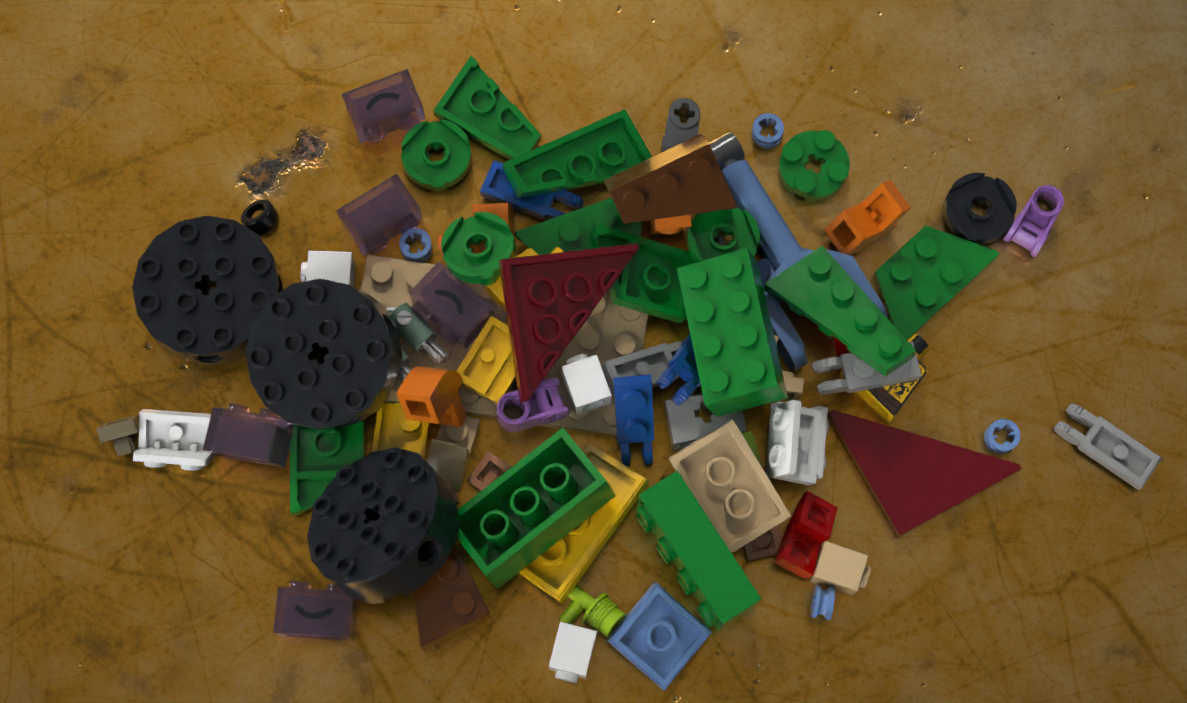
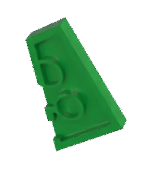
M472 55L433 110L434 116L455 123L466 135L509 160L535 149L541 141V134L516 105L506 98L500 91L499 86L492 78L485 74Z

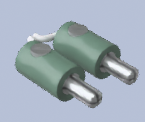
M403 303L397 308H386L387 312L391 313L390 316L396 324L399 334L416 352L419 353L425 349L439 364H442L444 360L446 361L448 355L434 341L437 333L408 303ZM402 350L403 358L398 375L404 380L407 376L406 374L411 369L407 366L410 358Z

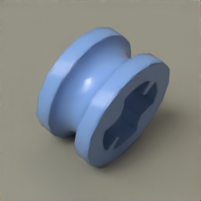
M770 113L758 116L753 123V141L762 148L776 147L783 137L784 125L782 120ZM768 124L774 126V136L770 137V134H768V137L762 136L761 126L765 125L766 128H768Z
M418 228L409 229L400 238V250L405 260L423 263L431 256L433 250L431 238L424 230ZM414 239H421L424 249L423 251L417 249L418 253H411L408 243L411 240L415 243Z
M1008 419L994 421L984 434V442L987 448L996 454L1011 452L1019 444L1021 438L1018 426ZM1005 429L1009 432L1006 437L1011 438V442L1005 441L1000 445L995 441L998 436H993V432Z
M815 584L811 603V618L823 615L825 620H831L835 600V587L829 586L828 589L824 590L821 588V585Z

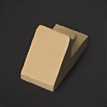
M469 416L466 417L462 427L441 424L437 438L432 439L428 464L456 491L461 490L481 424L480 419Z

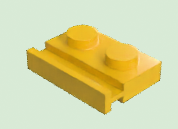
M490 316L458 367L457 372L463 379L461 385L491 400L496 405H498L500 398L507 394L516 380L509 327L504 322Z
M384 403L381 409L377 411L372 452L400 448L416 452L426 461L430 423L406 419L400 403Z

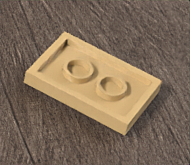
M732 419L667 458L674 470L679 472L731 553L791 517Z

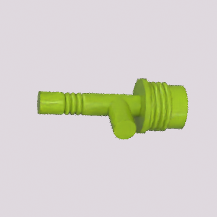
M576 584L568 595L572 601L559 619L563 623L572 625L581 612L585 610L582 623L590 625L594 630L601 632L608 638L626 617V614L618 608L617 604L609 599L608 594L602 593L594 599Z

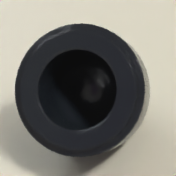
M269 200L253 202L243 211L241 216L242 224L259 236H265L273 232L279 221L278 212ZM263 210V212L260 215H258L255 218H252V215L256 211Z

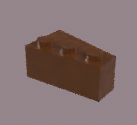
M702 134L604 180L624 224L738 208L710 144Z
M454 544L444 565L421 588L414 591L420 646L424 652L492 618L456 544Z

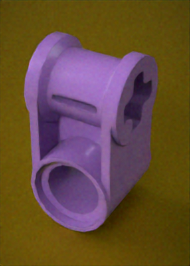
M1043 185L1037 188L1026 202L1021 213L1019 212L1003 240L1007 243L1009 241L1017 243L1029 250L1030 255L1035 257L1051 232L1050 228L1063 208L1064 197L1061 191L1051 185ZM1037 200L1047 201L1052 211L1046 212L1041 210L1037 205Z
M548 378L542 380L527 402L520 403L518 390L503 395L497 405V421L500 427L507 432L516 433L538 425L553 423L567 417L570 411L568 407H564L557 388L560 385L559 379ZM515 405L520 407L524 414L519 419L512 420L508 419L503 411L507 407Z

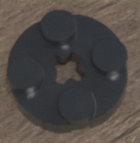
M978 172L967 174L953 184L943 201V213L948 227L956 236L976 244H988L1000 239L1007 233L1014 221L1017 202L1013 191L1007 183L997 177L993 179L989 176H984L985 173ZM973 201H977L980 205L986 203L988 209L985 211V216H980L972 211L974 207Z

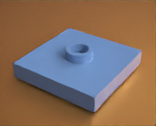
M653 582L606 641L661 689L666 690L712 631L658 583Z

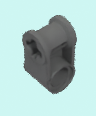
M680 98L671 104L666 121L665 134H663L661 153L698 135L700 109L693 100ZM686 115L687 123H681L679 116Z

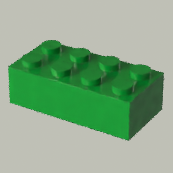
M744 248L677 268L705 406L716 417L788 398L758 262L749 249Z
M562 427L458 509L456 520L460 523L457 539L488 580L499 589L616 495L605 478Z
M675 471L639 494L636 508L638 513L635 514L636 519L646 533L652 531L657 538L658 544L655 547L659 555L667 565L671 562L674 564L678 571L676 580L687 596L694 595L699 603L696 611L708 628L713 625L716 631L719 632L755 609L762 600L678 471Z

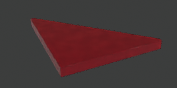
M638 243L508 258L499 261L520 403L527 402L532 397L536 388L548 375L568 344L577 335L600 300L620 276L632 256L636 254L639 249Z
M832 410L827 414L897 537L1022 469L1019 464L836 410Z

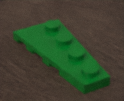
M623 109L504 162L502 169L518 198L601 184L604 183V180L651 158L652 155L626 109Z
M823 246L790 266L764 285L765 292L774 298L778 296L789 304V309L799 316L804 315L819 326L820 331L829 337L834 336L847 345L848 351L885 377L915 357L916 350Z

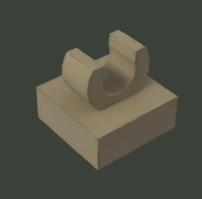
M138 415L108 422L97 428L100 443L113 440L118 457L133 453L136 450L131 434L139 432Z

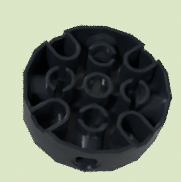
M202 216L180 221L153 239L138 260L132 289L137 315L161 347L170 351L171 354L184 362L217 366L239 361L246 357L252 323L267 301L284 290L281 270L274 256L257 233L232 219ZM209 290V295H204Z
M325 279L291 284L269 299L252 323L246 349L250 382L267 408L288 423L328 430L356 425L381 409L390 395L389 392L395 385L403 358L398 328L384 305L358 287ZM323 348L329 350V353L324 356L325 361H321L320 355L323 354Z
M400 448L371 452L350 465L341 467L336 474V478L326 487L322 496L315 500L307 534L311 561L327 579L334 581L351 598L369 604L386 602V598L394 597L401 592L408 595L421 588L444 565L457 541L460 523L456 520L457 505L459 504L456 490L416 452Z

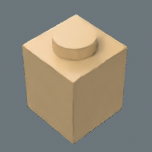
M825 541L820 547L814 574L811 576L810 582L828 588L833 586L835 590L853 596L859 587L865 589L871 572V567L865 566L868 555Z

